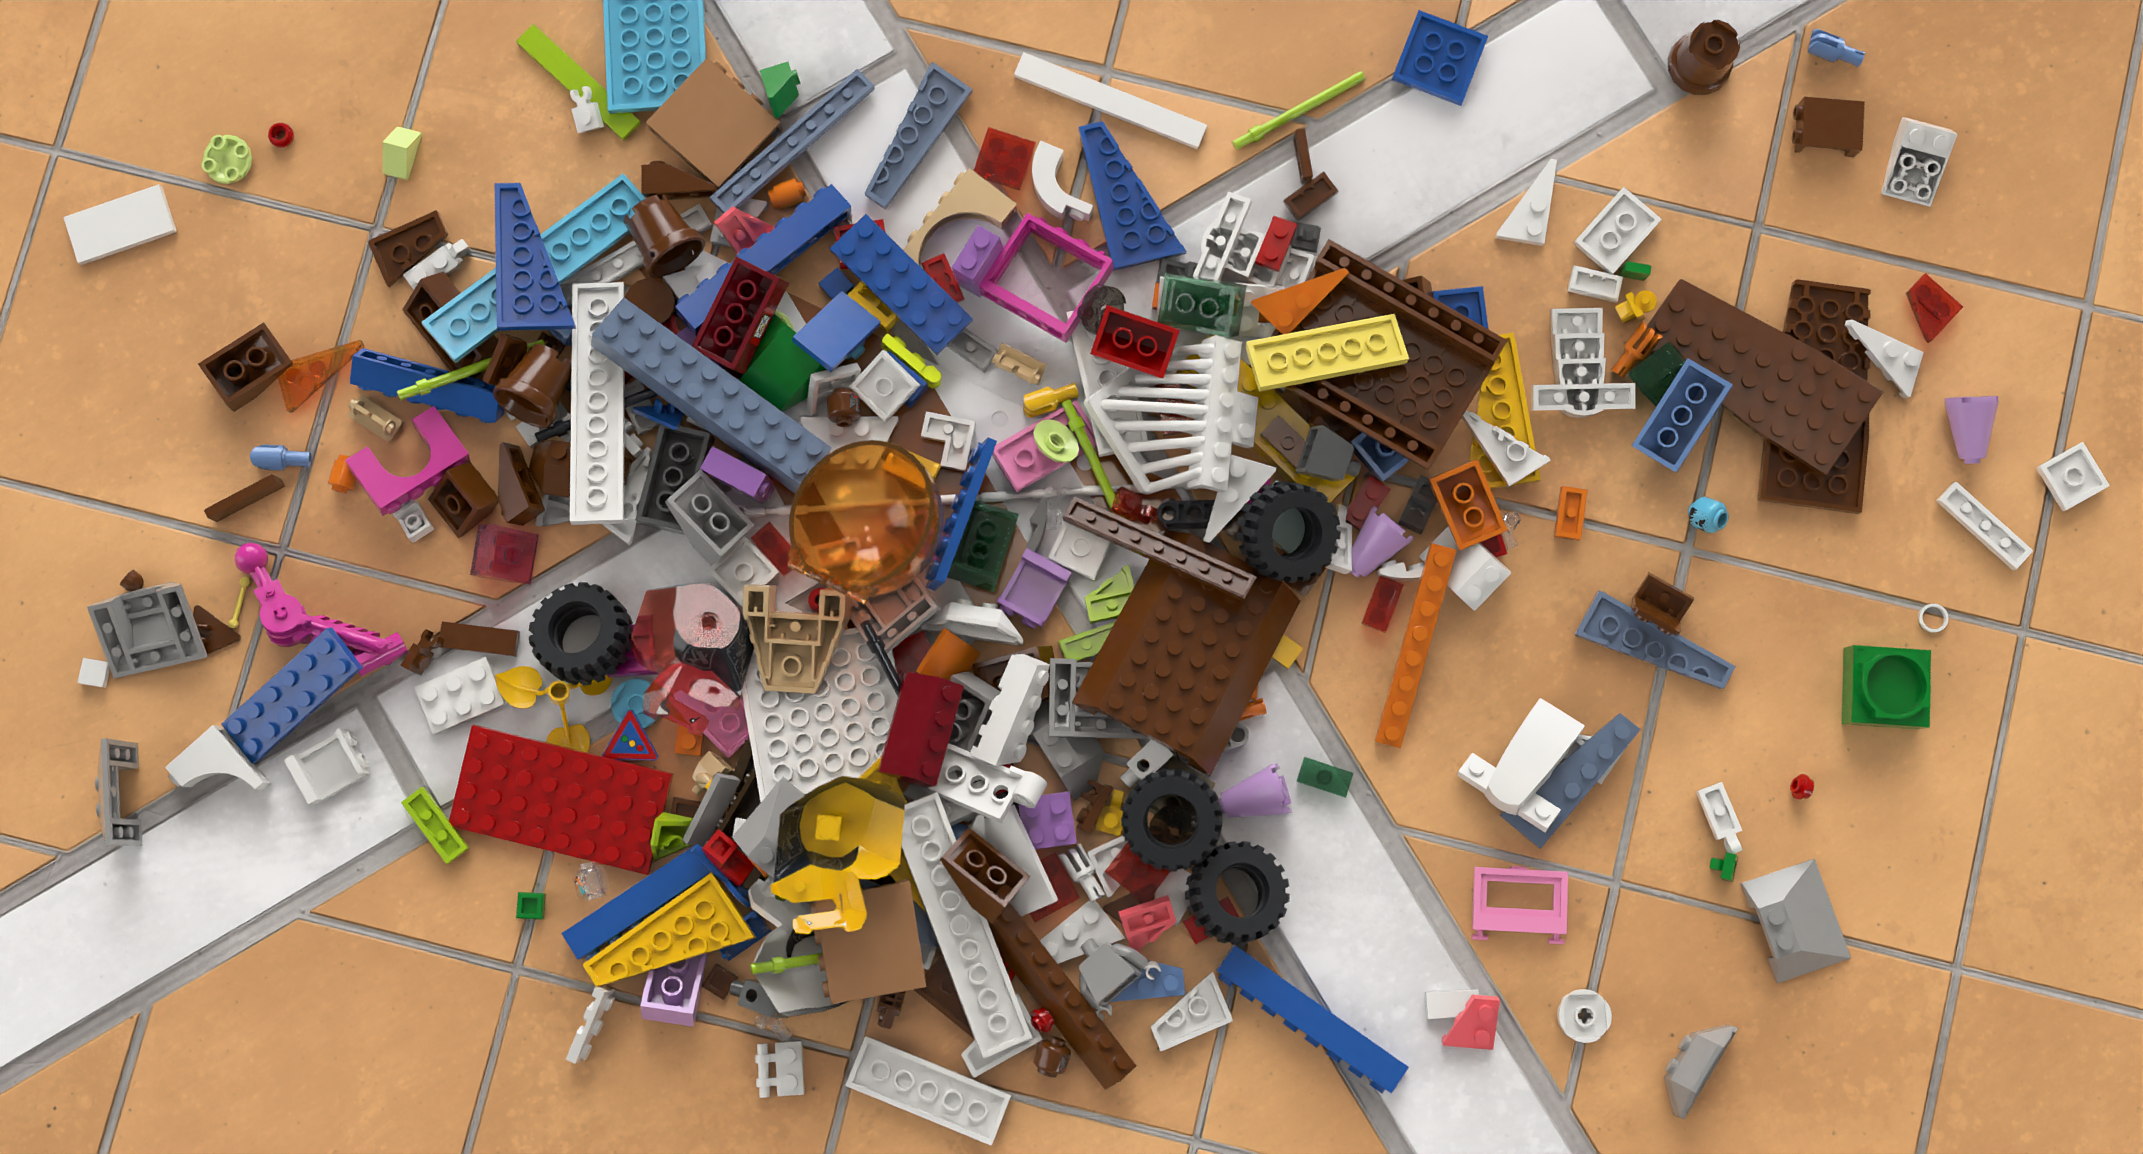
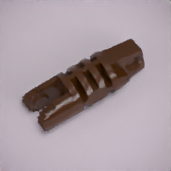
M906 991L880 996L877 1012H880L877 1024L880 1027L892 1028L895 1016L899 1017Z

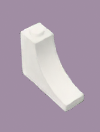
M212 725L165 767L170 773V780L178 787H193L201 780L219 774L237 776L256 790H265L271 784L255 764H251L223 727Z

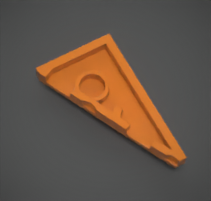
M1343 268L1254 299L1250 303L1283 335L1289 334L1349 272Z

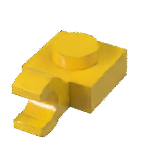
M1114 789L1110 806L1105 805L1098 817L1096 830L1120 836L1123 827L1121 826L1123 811L1120 810L1124 796L1123 791Z

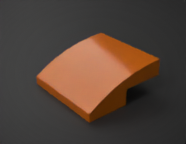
M943 628L916 672L941 677L950 681L952 675L969 671L980 653L958 636Z

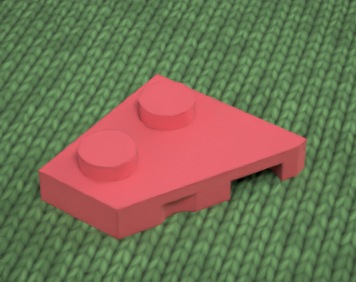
M733 206L714 221V224L736 254L744 248L749 249L752 247L761 234L765 232L768 234L775 229L774 226Z
M1168 895L1118 911L1129 946L1139 953L1140 949L1149 941L1153 943L1160 937L1163 931L1168 930L1177 922Z
M1472 995L1465 1004V1009L1454 1020V1026L1447 1035L1444 1034L1441 1042L1443 1046L1493 1050L1500 1005L1499 998Z

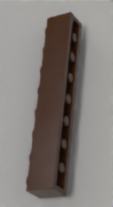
M1011 903L993 924L987 920L1002 958L1040 1007L1045 1008L1052 1015L1054 1025L1103 1088L1106 1090L1126 1077L1137 1065Z

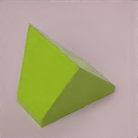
M663 812L655 819L650 844L654 861L689 846H694L687 845L682 840L693 818Z

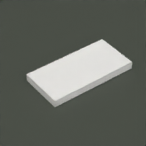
M159 184L63 217L77 262L80 265L177 232L163 187Z
M1012 805L1002 823L985 817V840L1030 875L1028 881L1011 902V905L1018 914L1023 916L1056 902L1058 898L1015 806Z

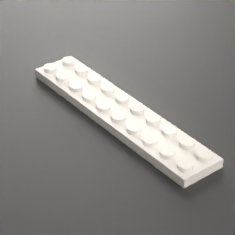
M624 282L573 284L572 318L576 329H572L571 525L624 523L625 370L591 346L592 333L623 297L625 298Z
M933 792L905 804L901 849L978 1049L984 1059L1028 1040L1032 1036L987 919L970 906L940 861L941 857L956 842L938 792Z

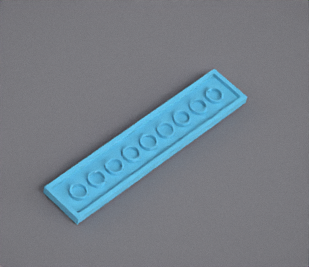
M624 173L540 234L559 285L630 233L623 223L624 217L627 214L631 219L635 214L632 208L646 198ZM496 267L422 321L424 328L455 363L498 332Z

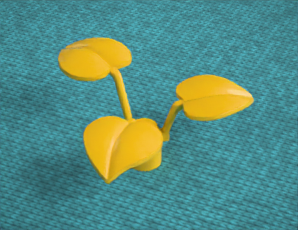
M518 666L496 674L495 682L504 700L511 706L519 709L531 708L536 702V695L549 694L551 702L560 706L564 728L558 727L553 729L549 733L546 742L588 752L590 746L589 733L581 724L569 727L564 704L570 699V689H577L580 686L582 692L586 695H600L610 687L613 677L608 678L605 675L606 679L598 683L592 680L591 685L585 686L580 682L577 685H572L564 681H555L551 683L549 688L538 691L542 686V678L538 671L529 666Z

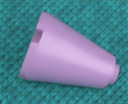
M1998 396L1945 398L1944 404L1958 458L1964 459V464L1980 463V458H1986L1999 402Z
M1376 506L1371 509L1352 546V571L1350 573L1357 578L1360 575L1363 577L1369 575L1414 539L1412 535L1406 538L1403 535L1406 530L1385 513H1382L1380 516L1376 514L1378 510Z
M1277 763L1271 764L1223 791L1221 798L1218 799L1223 814L1226 813L1228 818L1292 813V809L1287 807V804H1291L1284 776L1278 777L1276 770L1280 769Z

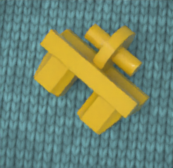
M1649 290L1639 292L1636 297L1633 292L1625 295L1627 301L1617 305L1615 308L1623 324L1635 317L1640 322L1646 319L1644 313L1655 309L1657 298Z

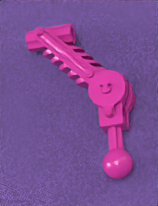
M250 542L243 544L237 549L234 558L235 565L241 572L250 574L258 587L253 591L261 605L259 616L272 643L280 647H292L299 643L310 644L326 628L332 627L363 668L358 672L360 677L383 665H390L393 660L408 653L398 632L382 639L379 638L380 633L368 631L362 627L355 628V625L343 623L340 620H330L329 617L323 615L309 616L306 614L304 606H301L295 597L285 593L278 579L272 581L266 570L268 554L261 545Z

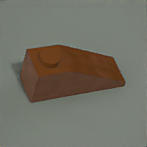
M651 161L650 164L641 165V194L645 198L657 195L660 200H663L662 195H665L668 200L707 198L718 190L714 184L666 164L663 161Z
M502 442L499 445L498 502L502 510V516L507 523L524 526L544 512L545 508L528 470L520 446Z

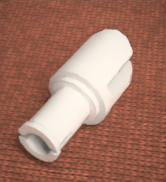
M1081 844L1076 845V850L1073 848L1067 850V855L1065 853L1058 855L1073 882L1082 885L1091 903L1105 895L1094 877L1096 869Z

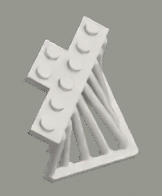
M1215 335L1202 340V344L1175 346L1172 356L1199 355L1200 359L1172 360L1169 362L1166 371L1195 370L1199 374H1165L1162 379L1150 374H1141V371L1128 367L1085 399L1084 405L1139 493L1148 495L1188 482V489L1202 487L1218 492L1227 491L1232 444L1244 448L1254 446L1258 397L1237 392L1242 342ZM1129 382L1135 385L1188 384L1197 389L1127 387L1125 385ZM1110 396H1115L1119 398H1172L1184 399L1191 402H1195L1196 404L1113 400L1107 398H1109ZM1105 410L1175 413L1193 418L1194 421H1117L1110 419ZM1118 431H1180L1191 434L1192 437L1124 442ZM1178 448L1191 450V454L1149 463H1138L1132 452ZM1189 466V471L1150 483L1145 475L1146 473Z

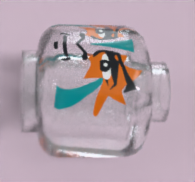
M595 861L579 865L580 870L573 874L577 895L585 898V901L606 896L605 892L610 889L606 867L602 865L596 866Z

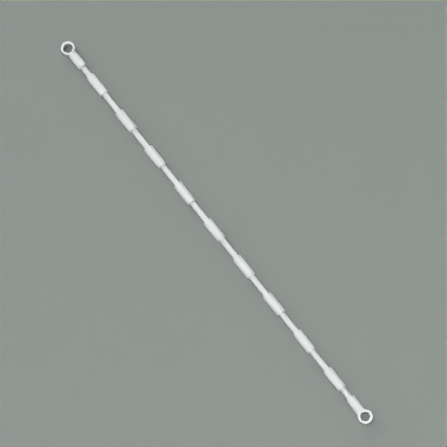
M1188 482L1167 488H1184V490H1190L1187 488ZM1134 483L1133 485L1111 486L1114 492L1133 491V493H1139ZM1100 485L1061 490H1057V488L1032 489L1029 492L1006 493V491L984 492L981 495H977L975 501L986 503L1019 498H1032L1033 500L1058 498L1057 496L1083 494V496H1096L1104 494ZM956 494L937 495L920 499L890 498L873 502H829L826 505H780L778 508H766V506L746 508L743 505H737V507L744 509L745 516L751 518L766 517L769 514L783 516L816 511L845 512L878 507L880 509L906 508L909 505H952Z

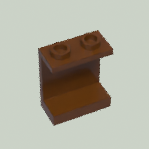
M1804 97L1795 105L1793 110V119L1796 120V129H1794L1792 134L1795 153H1800L1805 147L1845 150L1844 157H1855L1863 150L1865 101Z

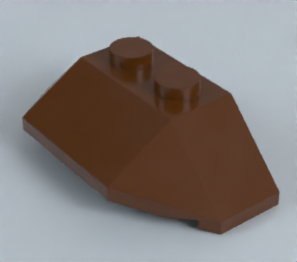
M549 440L534 446L528 470L545 495L570 498V442ZM624 457V486L627 484L632 460Z

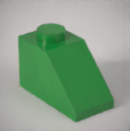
M788 61L760 70L775 118L780 117L799 96L796 85L801 83L797 71H791Z

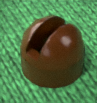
M135 570L130 571L120 582V586L127 591L142 589L144 585L142 576Z

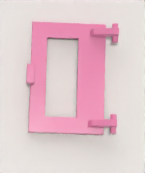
M1511 866V869L1474 867L1472 929H1476V934H1472L1471 939L1488 940V935H1483V930L1552 933V938H1548V944H1564L1565 940L1559 939L1560 934H1567L1568 872L1527 870V867ZM1487 881L1553 884V910L1486 907Z

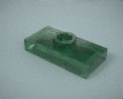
M1303 757L1296 782L1346 798L1354 773Z

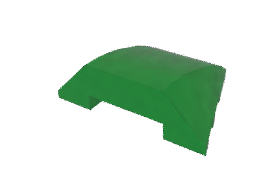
M774 314L745 374L741 373L738 380L784 412L808 398L810 375L827 369L792 342L796 332Z

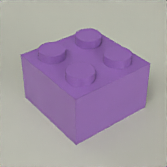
M1069 791L1041 795L1035 808L1019 804L1020 819L1035 850L1077 844Z

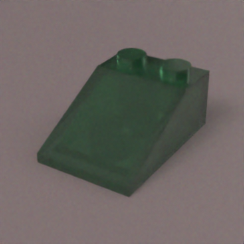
M1165 273L1158 322L1171 327L1219 335L1226 338L1239 336L1247 285Z
M975 500L947 578L994 592L1019 514Z

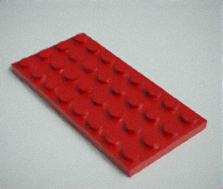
M472 725L449 822L455 828L648 875L650 874L653 862L650 844L655 819L665 812L674 773Z

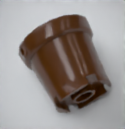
M1713 20L1712 22L1700 23L1693 32L1682 36L1672 46L1667 58L1668 72L1673 82L1683 91L1693 95H1708L1718 91L1728 81L1733 69V62L1740 50V43L1738 45L1736 38L1738 36L1736 30L1729 23Z
M657 195L642 200L632 208L635 214L631 219L626 214L623 221L644 258L643 265L651 278L657 279L677 273L698 258L705 246V240L696 229L689 227L665 195H662L663 200H660Z
M534 344L533 347L529 348L510 375L499 380L492 391L494 399L504 410L520 421L539 428H549L556 419V408L571 380L572 364L566 358L563 363L557 359L558 352L554 349Z

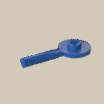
M696 844L691 849V852L710 872L725 883L729 891L740 903L749 908L751 906L748 896L749 890L743 886V883L738 887L727 878L701 850L702 847Z

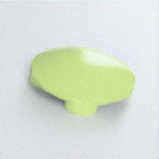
M215 135L211 138L204 151L201 164L202 169L207 172L210 178L218 183L230 184L238 182L246 176L251 168V150L246 142L237 136Z

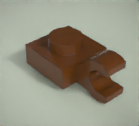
M428 629L424 630L418 645L413 643L400 666L418 675H422L424 670L428 668L434 655L431 650L439 648L444 638L435 635L434 639L430 641L434 632Z

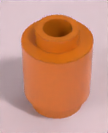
M796 178L774 185L773 189L768 190L774 209L781 208L783 210L804 202L803 196L807 195L803 182H797Z
M339 454L338 460H334L328 484L332 485L331 490L347 494L348 490L353 491L356 478L348 469L345 461L350 456Z

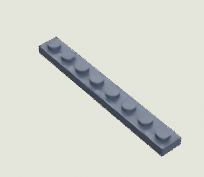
M856 69L710 196L711 202L723 214L732 206L739 209L875 90L874 84Z

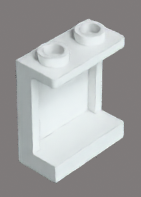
M338 728L334 731L335 734L301 754H292L284 759L309 805H318L371 774L367 768L370 764L365 755L358 752L355 746L357 740L351 731Z

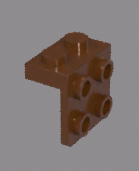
M1648 572L1633 596L1634 615L1645 623L1650 621L1658 625L1657 628L1666 635L1671 636V634L1679 636L1681 633L1680 621L1693 603L1694 597Z

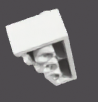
M1025 654L1011 655L998 686L1002 691L992 700L989 707L992 712L991 717L986 725L982 724L978 733L982 735L978 747H972L969 755L994 766L1021 762L1027 751L1026 743L1028 736L1034 728L1033 719L1036 710L1041 704L1040 696L1043 686L1049 678L1048 670L1050 664Z

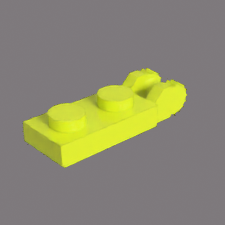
M888 333L882 339L883 350L886 352L890 351L926 381L931 389L939 387L942 375L939 370L937 371L936 367L926 366L924 364L925 360L918 353L914 352L912 354L905 348L906 344L899 337H892Z

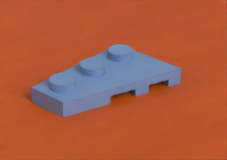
M1158 963L1161 972L1157 968H1150L1148 973L1154 976L1155 979L1153 980L1148 979L1144 969H1142L1143 974L1110 1002L1185 995L1183 968Z

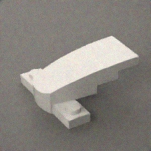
M1228 192L1217 219L1212 222L1203 236L1201 243L1202 255L1192 279L1220 281L1224 272L1246 284L1275 285L1285 289L1306 281L1316 257L1315 255L1293 249L1290 245L1279 272L1255 264L1266 234L1242 229L1252 205V200Z
M1603 308L1550 309L1552 359L1556 385H1531V411L1561 410V413L1569 417L1583 418L1601 412L1603 409H1635V383L1604 384L1606 358H1604L1605 333H1602Z
M1540 698L1516 732L1496 768L1472 753L1458 771L1457 776L1483 792L1486 798L1498 809L1509 814L1518 815L1546 833L1561 809L1537 795L1536 792L1547 781L1552 771L1568 753L1571 745L1583 731L1584 725Z

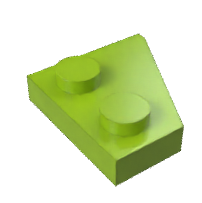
M1129 564L1123 566L1122 570L1111 579L1108 578L1097 590H1093L1084 597L1090 624L1118 618L1134 589Z

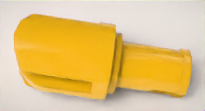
M1072 382L1054 390L1047 386L1025 394L1023 398L1024 414L1026 417L1033 418L1057 410L1058 404L1066 400L1079 398L1075 383Z

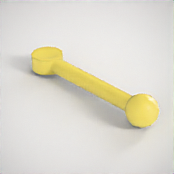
M248 577L240 579L241 590L233 618L228 622L229 627L232 629L239 626L238 617L246 588L251 585V579Z

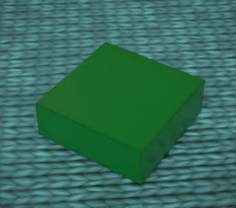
M1627 261L1620 270V276L1645 281L1651 273V266Z
M518 892L516 918L544 919L546 893Z

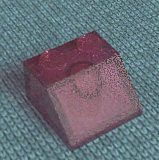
M495 524L478 525L470 575L530 585L539 535Z

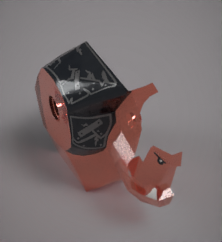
M711 583L682 584L647 590L631 635L632 655L637 659L638 663L647 670L660 673L643 694V714L654 720L659 716L688 728V733L701 736L710 720L703 714L675 700L674 694L682 690L687 695L711 706L734 707L737 711L741 705L740 695L754 651V645L751 643L749 636L750 631L747 620H745L739 608L727 595Z

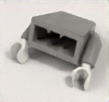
M1091 938L1080 947L1088 957L1079 965L1081 972L1079 975L1080 993L1093 1009H1097L1096 1014L1102 1021L1104 1016L1100 1011L1106 1010L1111 1016L1112 1007L1109 1002L1143 974L1142 969H1144L1147 978L1150 980L1155 979L1152 974L1148 973L1150 968H1157L1161 972L1158 963L1155 961L1148 962V959L1135 949L1119 943L1114 945L1105 943L1099 948L1094 939Z

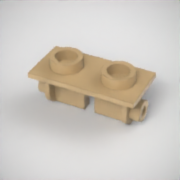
M1004 343L1000 344L999 350L991 362L995 364L996 368L999 367L1010 373L1012 372L1016 376L1028 381L1030 385L1032 383L1039 385L1047 365Z
M363 395L358 400L352 399L348 404L351 410L347 416L389 443L403 424L402 420Z

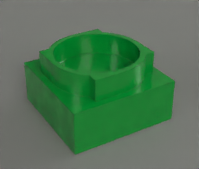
M1861 645L1843 648L1842 725L1917 730L1930 728L1931 650Z

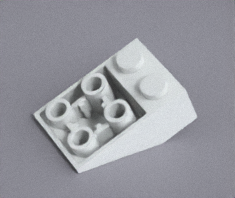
M1902 117L1893 141L1881 194L1931 207L1958 134L1951 129Z

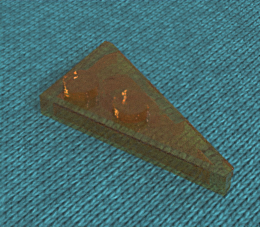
M357 340L291 360L293 365L278 377L286 410L291 413L300 407L350 362L355 353L365 348L363 342Z

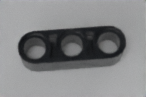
M1215 500L1166 501L1159 505L1157 516L1160 524L1166 529H1207ZM1192 510H1199L1201 512V516L1195 520L1190 519L1188 514ZM1166 511L1176 512V516L1172 520H1165L1163 518V514ZM1232 519L1224 526V528L1231 523Z

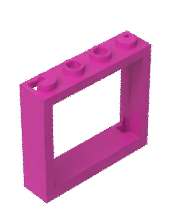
M1026 213L980 283L979 289L981 295L1067 343L1113 272V260L1106 256L1105 252H1097L1091 249L1090 245L1084 240L1073 239L1064 229L1048 225L1044 218H1037ZM1031 232L1100 270L1067 323L1060 321L997 285Z

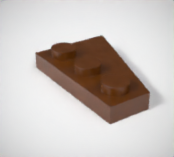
M436 210L367 242L385 283L390 288L404 273L414 267L449 234L439 212Z

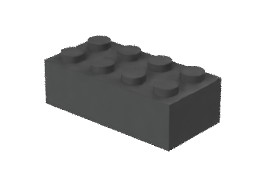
M660 424L635 519L640 525L685 535L665 501L700 470L711 447L714 445L715 438L711 433L682 426L674 430Z

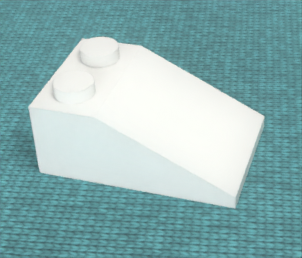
M1449 527L1432 542L1457 550L1447 585L1474 611L1511 574V571L1480 542L1459 551ZM1429 546L1419 556L1424 562L1426 560Z

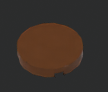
M645 278L639 280L629 288L625 295L628 301L662 325L671 320L675 312L676 300L672 290L666 283L658 279Z

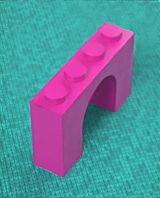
M435 406L412 419L414 428L431 451L429 463L420 473L410 477H398L390 474L382 467L368 446L345 460L348 469L382 516L387 513L393 514L402 508V504L410 499L413 501L420 498L426 489L431 486H437L447 470L470 461L469 453Z

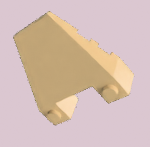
M744 585L743 615L749 627V636L751 643L754 645L757 656L756 661L764 690L816 694L851 617L852 590L830 588L820 590L818 614L776 611L777 585Z

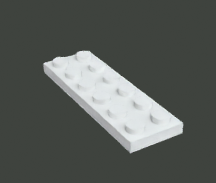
M1116 302L1089 307L1071 335L1085 399L1128 368L1127 366L1090 354L1106 305L1117 308ZM1074 311L1066 312L1067 321ZM1129 382L1125 386L1135 387V384ZM1110 396L1109 398H1107L1113 400L1139 401L1138 397L1119 398L1115 396ZM1105 410L1109 418L1113 420L1143 421L1141 411ZM1089 413L1099 457L1115 454ZM1118 431L1124 442L1148 441L1146 431Z
M865 1036L845 1085L991 1146L1011 1097V1094L869 1036Z

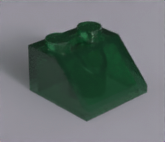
M1668 341L1627 375L1657 407L1686 359L1671 341Z

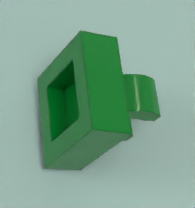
M1726 852L1724 860L1711 857L1709 868L1722 871L1721 879L1733 882L1738 856Z

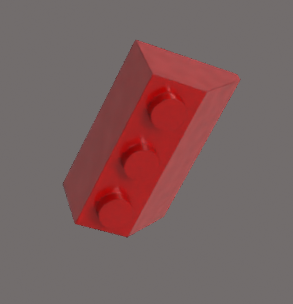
M1106 305L1090 354L1163 379L1180 330Z

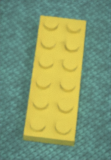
M1395 314L1247 341L1245 346L1259 392L1406 364L1409 360Z

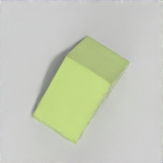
M397 126L383 141V174L404 180L409 179L422 137L421 132Z

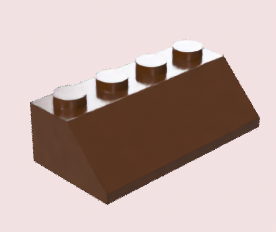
M443 271L420 279L402 310L452 372L491 358L499 340L494 335L455 363L424 328L422 321L460 294V291ZM479 372V373H477V374L471 375V376H469V377L475 378V377H477L479 374H481L482 372Z

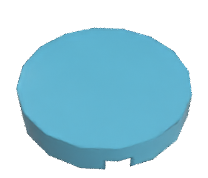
M641 678L630 679L621 683L615 689L611 698V707L615 720L621 723L626 712L633 710L644 729L653 725L661 714H656L659 706L663 709V698L659 689L651 682Z

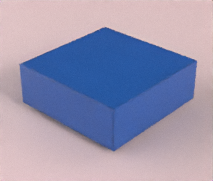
M838 267L818 283L832 300L841 291L847 294L854 288V285Z

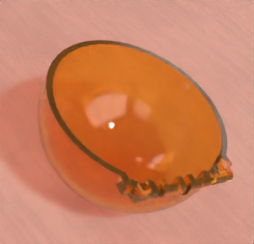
M878 440L859 441L834 450L809 471L793 499L789 516V536L792 547L787 554L791 557L788 562V568L803 575L806 574L807 577L844 595L847 594L848 597L863 604L867 602L870 596L875 597L876 595L890 593L902 588L923 572L934 557L943 533L944 509L935 480L926 467L913 454L890 442Z

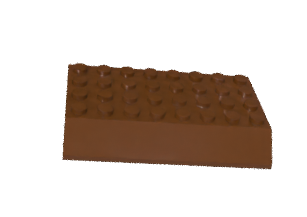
M1328 239L1316 258L1315 267L1306 281L1343 268L1349 273L1290 333L1395 314L1409 360L1406 364L1291 385L1285 388L1424 469L1429 470L1488 376L1508 340ZM1276 328L1271 337L1283 334Z
M1165 530L1163 536L1256 576L1257 581L1244 602L1149 559L1075 695L1072 704L1093 715L1097 711L1107 715L1189 759L1188 766L1210 777L1301 601L1283 581L1261 575L1255 571L1254 567L1249 566L1247 562L1209 542L1203 541L1200 537L1192 533Z

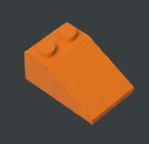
M1478 459L1471 460L1428 479L1459 551L1508 531Z

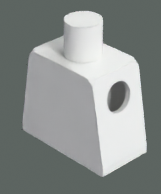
M1151 739L1127 763L1129 769L1120 778L1129 788H1132L1140 779L1145 778L1146 775L1152 772L1155 773L1175 752ZM1143 759L1149 762L1150 766L1147 769L1143 768L1140 764Z

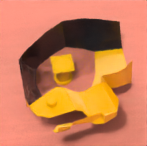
M840 776L818 786L791 804L780 814L774 882L770 885L772 894H776L792 903L832 899L837 906L834 911L801 915L793 919L795 933L810 934L815 929L832 927L843 928L846 932L862 928L867 917V911L859 879H878L886 876L898 867L905 813L904 796L863 778ZM839 894H841V896H842L843 913H842V909H841V902H840V895H839Z

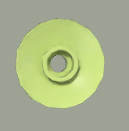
M1051 419L1042 420L1035 426L1033 432L1034 441L1045 456L1061 463L1071 462L1077 457L1079 452L1078 441L1074 433L1067 426Z

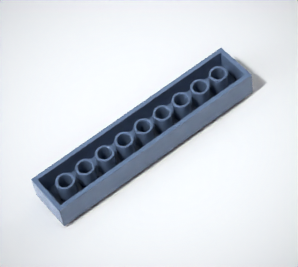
M623 297L592 333L591 346L796 495L802 492L828 459L832 447Z

